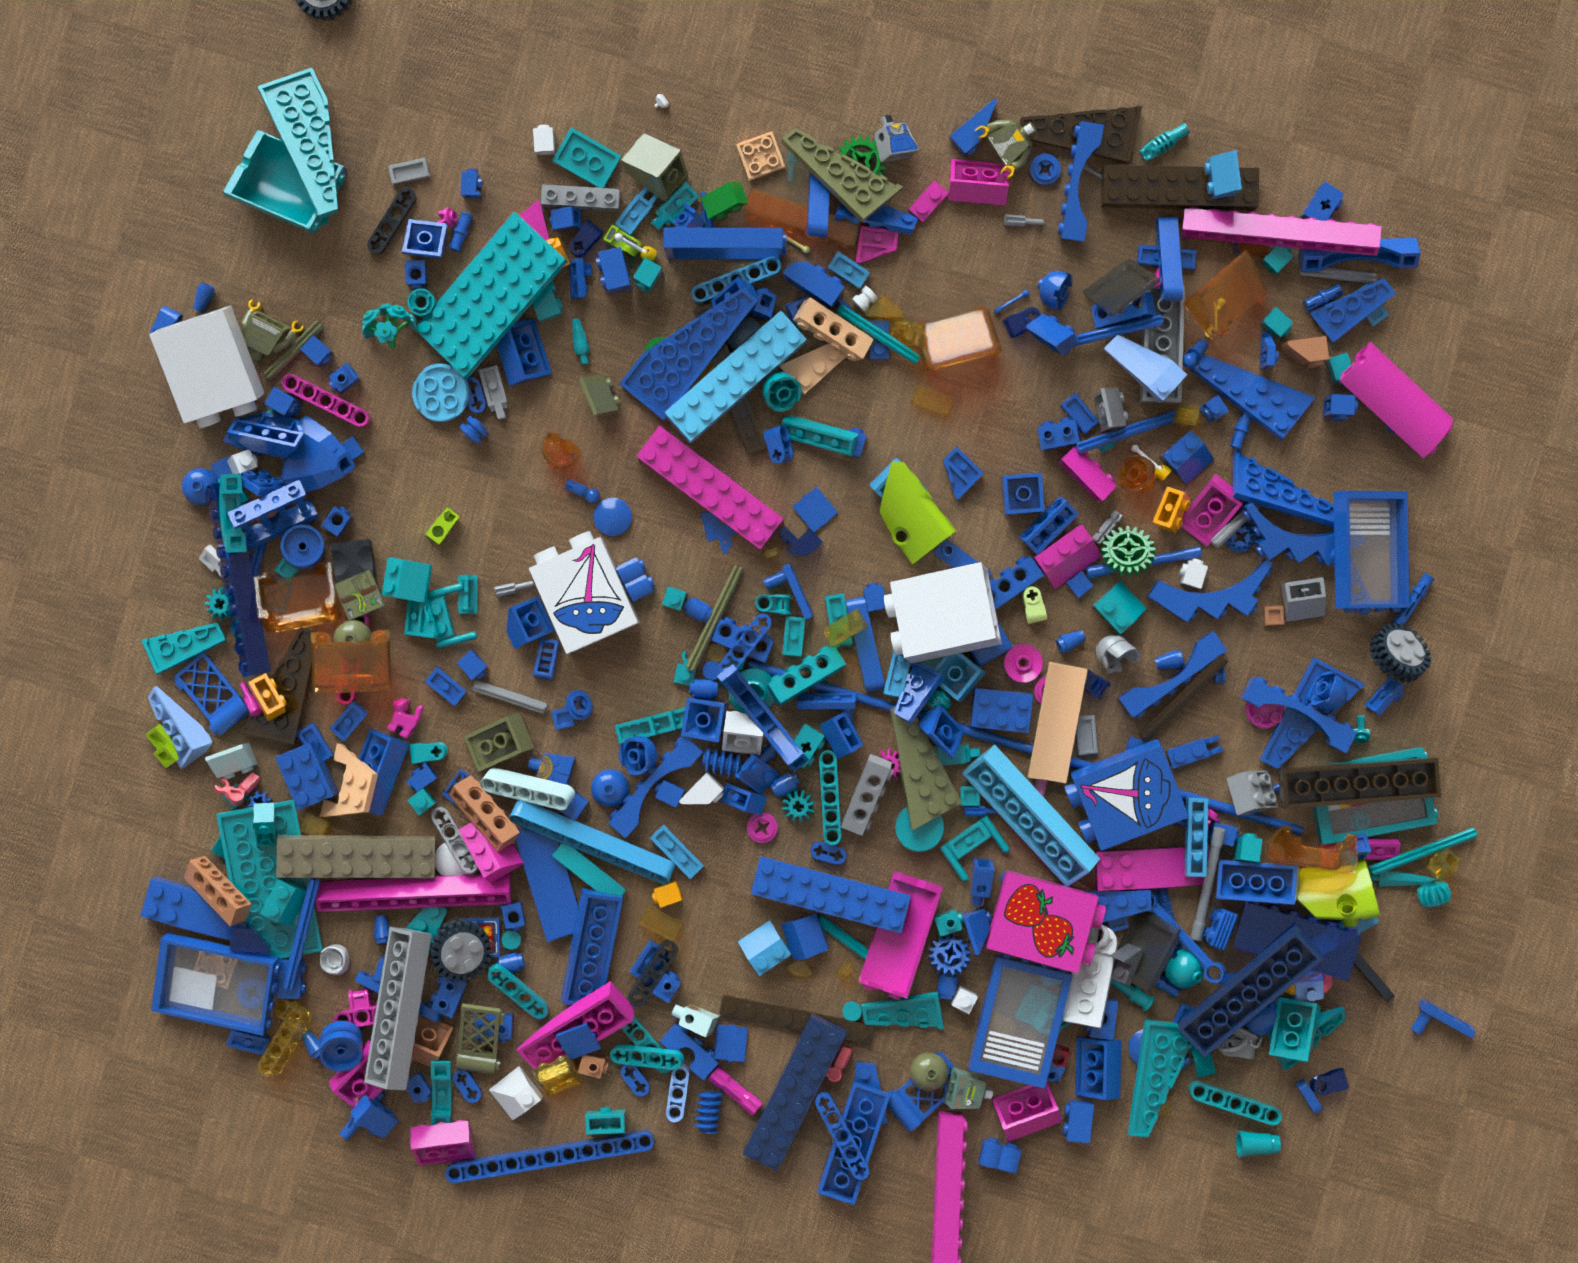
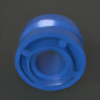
M469 416L467 418L468 424L462 423L460 428L462 433L473 443L476 442L480 445L482 443L481 437L487 438L490 434L482 423L476 418L473 419Z

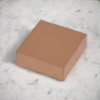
M1263 606L1264 626L1285 625L1284 606Z

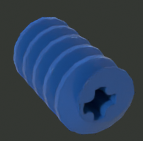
M707 747L700 769L704 765L705 772H708L712 767L713 774L720 769L721 776L727 771V775L730 778L733 773H739L742 761H740V755L733 759L732 753L725 757V751L718 755L717 749L710 753V747Z
M715 1091L699 1093L698 1096L702 1097L703 1100L697 1101V1104L702 1105V1108H698L696 1111L701 1113V1116H696L695 1119L699 1120L700 1123L694 1124V1127L699 1128V1131L703 1133L716 1134L718 1130L715 1128L719 1126L716 1120L720 1119V1115L716 1112L721 1111V1107L718 1105L722 1103V1100L718 1097L723 1096V1094Z

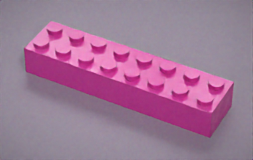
M660 425L636 456L759 550L763 548L784 520V518Z
M938 1111L931 1263H961L958 1250L962 1249V1238L960 1237L959 1230L962 1231L963 1219H961L960 1211H963L964 1207L961 1192H964L965 1185L961 1173L965 1172V1160L962 1153H966V1141L963 1133H967L966 1118H963L961 1112Z

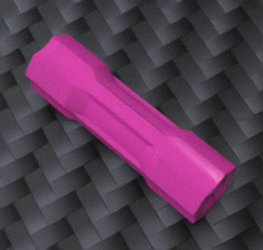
M719 1065L708 1076L709 1081L727 1093L751 1116L762 1105V1101L731 1078Z

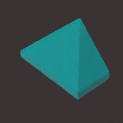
M1192 1045L1190 1052L1197 1077L1217 1073L1211 1053L1204 1058Z

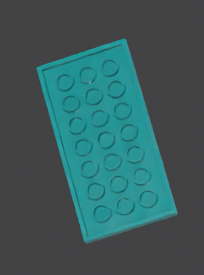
M513 212L439 299L433 311L421 320L417 325L418 329L416 331L464 378L468 379L568 261L520 215Z
M287 800L274 803L277 837L278 835H301L295 801ZM254 807L217 813L216 816L229 881L251 903L246 921L237 924L242 949L277 956L279 959L290 957L297 927L277 923L260 914L263 905L278 880L276 878L277 845L257 846L254 829ZM286 878L307 889L309 878ZM315 906L303 954L323 950ZM245 961V966H246V965H251V964H256V963H252V962Z

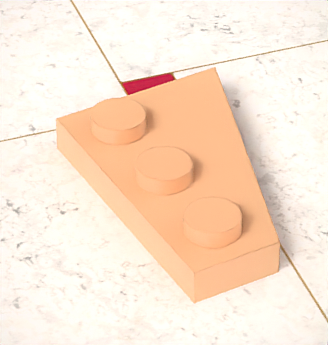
M827 344L790 360L779 367L783 372H787L797 379L801 385L802 393L805 395L846 357L840 350L836 351Z

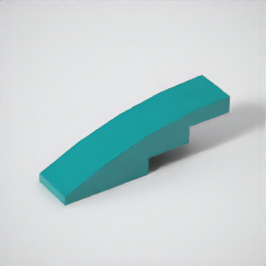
M685 707L615 725L619 744L624 743L626 738L634 736L650 737L682 728Z
M562 843L552 855L597 892L623 896L627 891L571 846Z

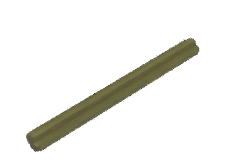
M737 565L733 567L688 660L687 669L691 671L696 670L741 577L742 567Z

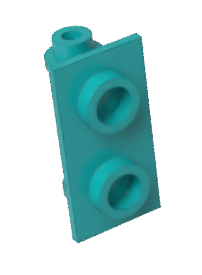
M458 575V584H464V590L458 592V614H478V575Z

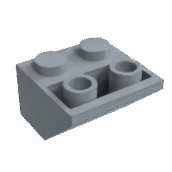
M1323 577L1280 584L1286 622L1325 616L1326 592Z
M1268 770L1244 771L1227 778L1237 815H1249L1278 807Z

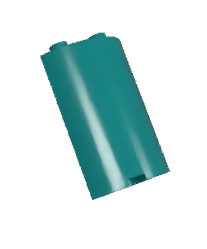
M257 130L243 155L241 164L237 166L223 191L224 196L312 234L316 233L322 225L326 226L329 216L319 218L283 141ZM333 162L337 195L346 175L343 174V166Z

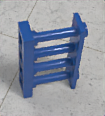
M300 480L228 512L234 529L242 526L248 550L285 534L293 526L305 525L319 518L311 499L306 502L302 499L307 495ZM296 502L297 506L286 510L285 506ZM278 510L279 514L271 519L268 518L267 514ZM260 518V523L250 526V522Z

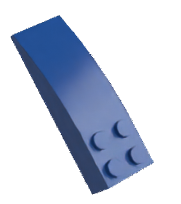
M159 877L150 880L141 917L241 943L238 925L229 926L193 887Z
M853 1082L842 1117L868 1164L891 1094ZM840 1131L837 1134V1139L840 1141H845L848 1138V1134L845 1131ZM833 1139L817 1187V1193L855 1205L863 1180H858L852 1175ZM849 1148L846 1151L848 1158H854L857 1155V1151L854 1148ZM859 1158V1160L854 1162L857 1166L856 1173L863 1175L866 1168L860 1167L858 1161H861V1158Z

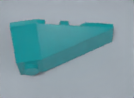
M1342 1006L1320 1013L1313 1048L1319 1045L1318 1042L1323 1035L1329 1036L1345 1021V1009ZM1272 1033L1268 1035L1269 1045H1271ZM1277 1057L1285 1071L1300 1062L1299 1060Z

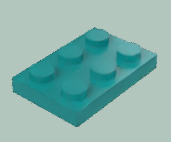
M571 127L552 162L597 188H605L622 156Z

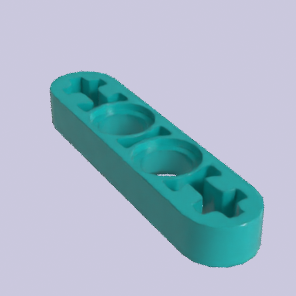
M493 964L488 969V980L534 1018L543 1019L548 1014V1004L545 1000L502 965ZM493 972H495V973L500 972V976H499V975L493 976ZM508 982H513L516 984V988L508 989L505 985ZM528 994L531 998L528 1001H523L520 999V996ZM536 1007H537V1008L543 1007V1011H541V1010L536 1011Z
M634 1014L633 1021L630 1023L633 1026L636 1023L638 1026L634 1027L631 1032L628 1031L631 1028L629 1024L621 1028L636 1046L647 1047L653 1044L657 1048L663 1049ZM636 1030L644 1032L645 1036L642 1040L634 1038ZM652 1055V1059L656 1058L658 1055ZM656 1068L658 1072L663 1074L670 1072V1070Z
M618 1044L610 1052L611 1060L614 1063L677 1070L684 1063L683 1054L677 1050ZM634 1052H639L642 1055V1060L635 1059ZM652 1054H657L661 1061L655 1062L652 1059ZM675 1057V1060L678 1062L674 1063V1060H671V1058Z

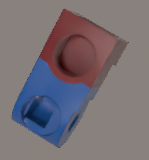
M1055 1045L1047 1078L1048 1081L1059 1083L1070 1055L1068 1047Z

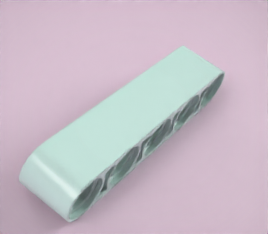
M490 768L480 782L481 787L486 792L558 810H565L575 797V791L571 786L499 768Z

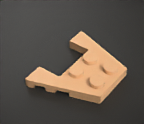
M337 743L333 760L347 766L343 775L338 803L323 800L320 817L329 818L331 816L368 813L378 774L365 762L360 761L356 754L350 752L347 746Z

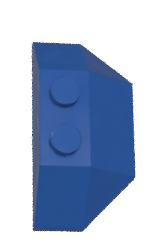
M266 412L251 414L243 418L236 417L227 431L229 436L250 451L286 458L294 452L305 436L298 419Z

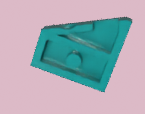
M428 598L426 603L408 600L404 629L405 635L438 639V632Z

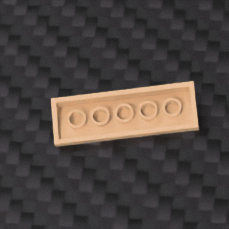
M1049 662L1028 778L1062 783L1067 782L1088 669Z

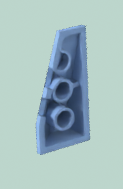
M1117 335L1104 348L1159 403L1187 375L1172 360L1120 335Z
M157 686L153 687L148 696L156 719L161 720L163 728L175 746L179 758L176 761L180 769L185 768L207 752L212 744L210 735Z

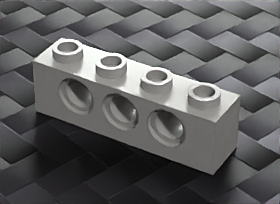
M542 184L541 205L543 208L560 209L572 206L580 210L620 212V189Z
M872 754L869 755L843 818L841 828L863 836L865 830H869L872 823L870 816L872 813L876 814L879 803H877L878 797H883L886 786L883 785L892 776L893 770L890 769L892 762ZM876 776L880 780L875 782L870 777ZM870 793L873 797L866 798L863 794ZM857 810H863L866 814H858Z

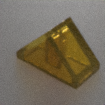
M884 294L865 312V318L903 319L904 312Z
M1178 404L1173 422L1196 431L1201 415V407Z

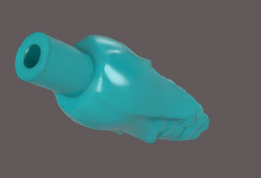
M574 318L572 320L574 352L580 356L581 364L589 363L587 353H589L590 347L580 320Z

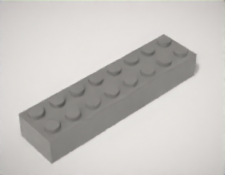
M389 928L365 1083L388 1090H406L425 971L428 963V952L431 945V934L406 928Z

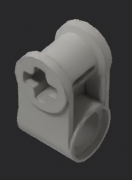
M1230 1036L1227 1040L1231 1047H1235L1243 1039ZM1253 1040L1252 1044L1255 1045V1046H1256V1040ZM1224 1042L1217 1047L1219 1051H1221V1047L1225 1046ZM1248 1042L1243 1049L1237 1052L1222 1053L1230 1057L1254 1059L1255 1048H1252Z

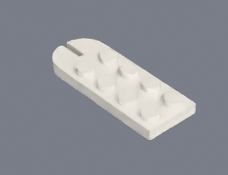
M1101 925L1102 935L1098 943L1100 929L1090 928L1087 942L1096 944L1090 967L1080 964L1079 972H1072L1073 977L1062 1018L1064 1022L1102 1028L1115 958L1110 957V955L1116 952L1118 948L1116 935L1104 925Z

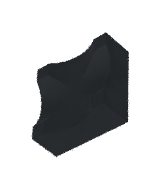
M371 539L330 544L336 583L367 570H371L374 578L377 577Z

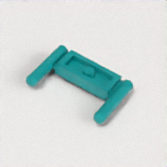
M463 583L429 591L427 594L438 632V639L435 638L438 649L477 638L476 632L455 636L446 597L444 596L463 591Z
M987 815L940 847V850L963 882H966L969 877L957 859L990 838V836L994 838L1003 853L1010 851L1009 846Z

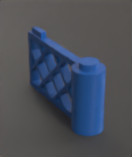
M206 652L197 656L174 675L176 678L174 683L180 690L185 689L208 718L211 724L209 728L215 735L218 733L223 735L250 713L244 699L238 694ZM203 658L208 663L207 671L198 670V662ZM186 672H193L192 683H185L181 676ZM197 673H207L205 685L196 684ZM210 674H217L219 676V686L209 685ZM196 686L205 687L204 698H197L195 695ZM209 687L219 688L217 700L208 699ZM222 689H229L233 696L227 701L221 700ZM207 701L217 702L216 710L212 714L207 710Z
M936 1051L935 1054L941 1056L946 1062L948 1074H951L952 1072H949V1067L953 1069L955 1066L942 1051L940 1053ZM948 1078L945 1085L942 1086L944 1088V1096L941 1098H933L934 1091H931L930 1098L920 1097L919 1088H917V1097L908 1096L904 1090L910 1085H915L909 1079L898 1090L894 1091L892 1089L888 1092L891 1095L887 1107L907 1131L911 1132L945 1101ZM919 1100H930L929 1109L923 1113L919 1109Z

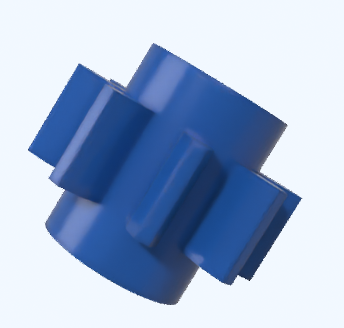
M256 791L255 796H249L251 804L248 807H254V804H257L258 801L271 803L273 799L267 798V792L260 795Z

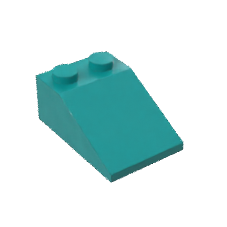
M1278 997L1277 1015L1273 1027L1269 1055L1308 1062L1318 1027L1321 1006L1317 1003Z

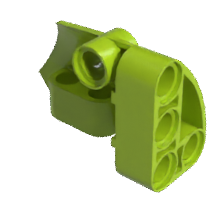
M891 462L881 502L880 514L893 537V541L900 547L913 565L957 530L946 515L944 516L932 501L931 495L904 462ZM899 531H904L907 534V539L904 542L899 541L897 538Z
M1365 859L1326 868L1316 865L1300 869L1299 890L1296 900L1316 919L1341 920L1342 925L1349 928L1356 926L1360 918L1367 920L1380 917Z

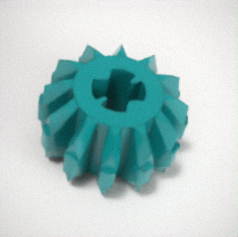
M219 588V592L213 589V596H206L210 600V602H205V606H210L206 612H213V619L219 617V620H224L225 617L230 619V612H237L233 608V606L239 605L238 602H233L237 596H230L232 592L230 589L226 592L224 588ZM220 601H225L223 607L218 606Z
M794 790V797L788 793L787 796L790 801L783 799V803L789 806L782 807V810H790L785 816L788 818L793 814L792 822H795L796 816H799V821L803 822L802 815L809 819L810 816L806 812H814V809L808 806H813L815 803L814 801L807 802L811 795L809 794L804 798V790L801 791L800 796H798L797 790ZM799 801L800 804H804V807H801L802 810L797 811V808H793V804L796 805L795 802Z
M1444 881L1431 882L1417 889L1418 901H1420L1423 907H1437L1448 903L1451 899V890Z

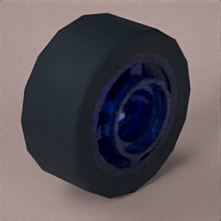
M749 317L740 323L726 343L735 351L755 334L761 326L753 317Z

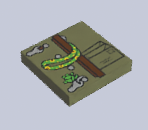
M371 570L334 584L349 621L386 606Z

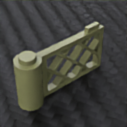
M462 1003L456 1069L495 1074V1071H499L501 1059H498L497 1055L500 1024L503 1025L504 1013H501V1009ZM466 1011H472L477 1016L470 1019L466 1015ZM485 1015H496V1019L490 1022ZM481 1019L486 1025L479 1028L474 1022ZM470 1025L475 1032L469 1034L464 1028ZM490 1028L494 1035L488 1037L483 1031ZM478 1034L484 1039L479 1044L473 1039ZM469 1041L474 1047L464 1048L463 1044ZM488 1043L493 1048V1052L485 1051L482 1047Z

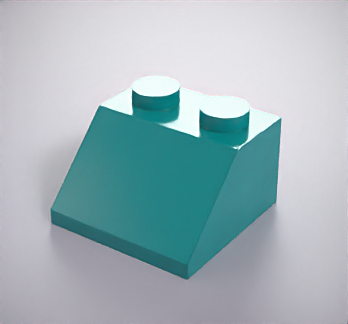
M388 557L381 595L426 603L433 565Z
M1121 580L1092 605L1117 634H1122L1146 610V607Z
M278 878L260 914L277 923L296 928L306 888L286 878Z

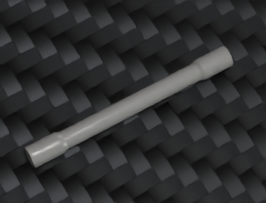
M1214 827L1207 862V877H1204L1196 919L1193 923L1191 939L1196 941H1202L1205 919L1219 853L1224 840L1225 829Z

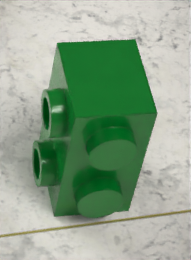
M730 181L701 197L708 219H716L717 221L728 218L727 215L730 213L740 212L743 206L749 204L741 182Z

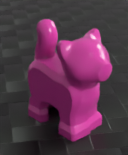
M401 698L394 700L392 703L395 712L387 729L395 732L400 726L404 730L399 735L411 738L413 730L418 726L424 707L422 705L418 706L415 715L408 714L406 711L409 707L410 699Z

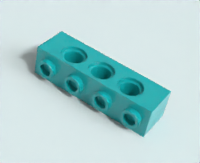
M828 645L824 646L818 651L819 654L814 657L812 655L807 656L799 666L792 665L785 670L786 673L782 676L778 674L769 680L770 683H768L767 689L779 707L845 668L846 663L834 645L828 647ZM824 661L827 667L819 668L817 662ZM806 670L811 676L803 678L800 672ZM791 680L794 683V687L787 688L784 682Z

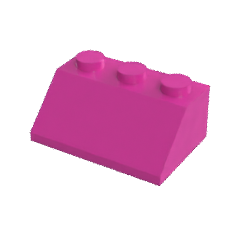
M951 159L948 200L973 202L976 204L1006 205L1009 180L1006 178L1009 172L1004 171L1001 174L1005 164Z
M1075 445L1058 463L1097 503H1100L1115 489V479L1109 473L1105 474L1101 470L1102 466L1095 459L1092 461L1087 456L1089 454L1088 451L1079 454Z
M1080 524L1032 559L1055 590L1102 555L1084 526Z
M472 822L459 829L483 878L488 882L493 883L524 864L514 843L497 853Z
M370 1040L362 1047L360 1063L351 1070L337 1072L329 1081L332 1092L353 1108L365 1095L374 1099L384 1089L364 1082Z
M1047 1082L1045 1089L1028 1085L992 1099L1008 1142L1062 1122L1058 1107Z
M469 1121L439 1122L436 1125H418L411 1128V1150L418 1166L476 1159L473 1134Z

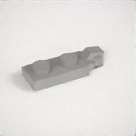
M498 365L480 369L479 373L488 407L491 409V412L496 411L499 420L506 419L504 408H508V401Z

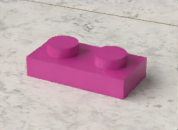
M933 181L908 211L923 223L945 199L948 192L936 181Z
M1368 839L1371 852L1364 859L1388 860L1398 856L1401 843L1397 839Z

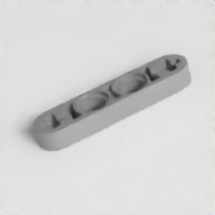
M435 808L431 813L433 825L461 871L466 875L474 874L478 866L459 829L445 808ZM439 812V814H444L443 821L445 823L449 821L450 823L445 824L442 828H440V826H442V822L440 819H435L437 815L436 813ZM452 828L455 831V835L448 838L445 836L444 830ZM455 845H463L465 851L462 854H457L454 851ZM467 854L470 855L466 858L468 862L474 863L472 870H470V868H465L466 861L463 857H465Z

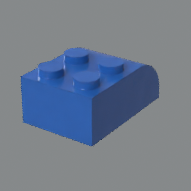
M795 262L789 265L783 272V279L830 311L843 294L845 287L842 285L843 281L835 276L831 278L826 274L827 271L819 265L815 267L808 262Z

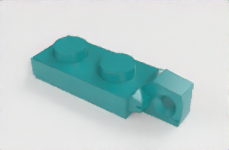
M684 182L655 212L657 217L651 224L656 229H659L664 223L668 226L685 209L683 207L686 203L690 206L699 195L687 182Z
M959 744L955 758L952 760L938 746L933 747L942 766L971 762L970 757L980 756V749H969V744Z

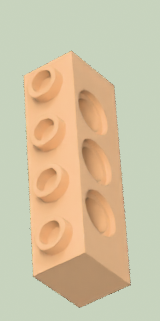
M812 298L803 301L793 319L801 329L814 333L813 336L815 338L826 341L832 349L840 350L851 361L863 359L874 340ZM814 317L819 319V325L815 324ZM830 327L834 328L835 336L830 333ZM846 337L851 340L850 346L846 343Z

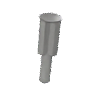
M1005 214L1004 226L1024 227L1025 224H1044L1043 219H1029L1023 215Z
M534 581L516 585L510 583L494 587L496 597L517 593L516 590L533 587Z

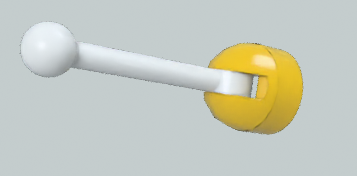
M620 233L615 235L616 241H622L640 251L641 259L647 258L650 261L655 259L656 249L650 246L640 248L623 238Z
M1137 445L1131 447L1133 452H1137L1156 468V476L1162 482L1172 471L1167 465L1158 466L1140 451Z

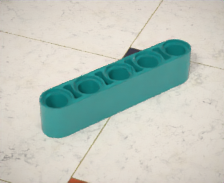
M824 750L819 755L823 836L827 844L836 845L841 840L837 758L833 751ZM831 754L833 756L832 763L825 764L822 761L823 755ZM826 773L834 775L835 778L832 783H826L823 780ZM828 792H832L836 796L835 800L831 803L824 799L825 794ZM830 811L837 815L836 820L833 822H829L826 819V814ZM835 831L838 834L837 839L834 841L828 840V832Z
M1197 1080L1192 1081L1188 1086L1189 1094L1196 1101L1269 1125H1277L1282 1120L1281 1112L1271 1104ZM1200 1086L1203 1088L1200 1095H1194L1196 1087ZM1217 1092L1220 1093V1099L1218 1101H1213V1094ZM1233 1099H1239V1104L1236 1107H1231L1230 1105ZM1257 1105L1256 1112L1249 1113L1250 1106ZM1270 1111L1276 1112L1273 1119L1267 1118V1114Z

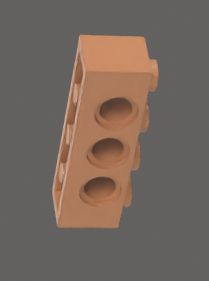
M472 775L453 786L449 796L497 853L516 841L520 833L517 826L506 817L505 812L495 804L493 798L483 790L480 783Z
M206 856L189 860L184 879L229 926L245 922L251 907V903Z

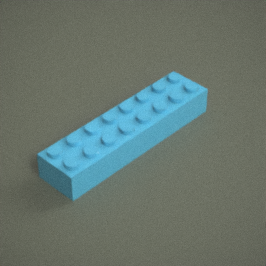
M780 311L665 411L664 416L689 444L693 443L806 344L807 339L786 315Z
M993 745L976 758L962 773L1065 886L1071 885L1089 873L1100 860L1094 851L996 745Z

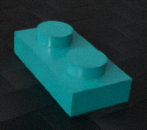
M786 616L782 655L802 656L805 618Z

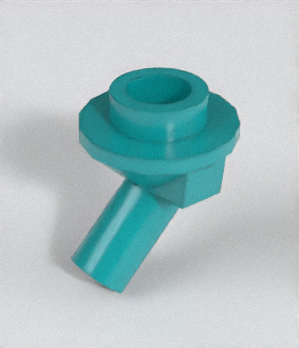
M1358 715L1357 729H1352L1357 732L1354 741L1356 743H1365L1370 740L1371 736L1369 730L1365 729V716Z

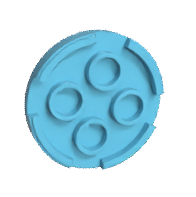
M433 364L426 367L419 374L416 381H414L412 397L417 410L426 418L437 422H447L457 418L465 410L469 402L470 389L467 379L453 366Z

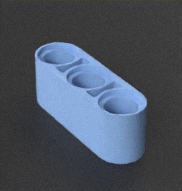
M682 1064L679 1068L685 1071V1077H677L675 1074L677 1070H673L671 1075L666 1109L667 1119L671 1122L680 1121L684 1114L690 1074L689 1068L685 1064ZM679 1088L683 1091V1095L676 1097L673 1095V1090ZM672 1108H678L680 1110V1114L678 1116H673L670 1113V1110Z

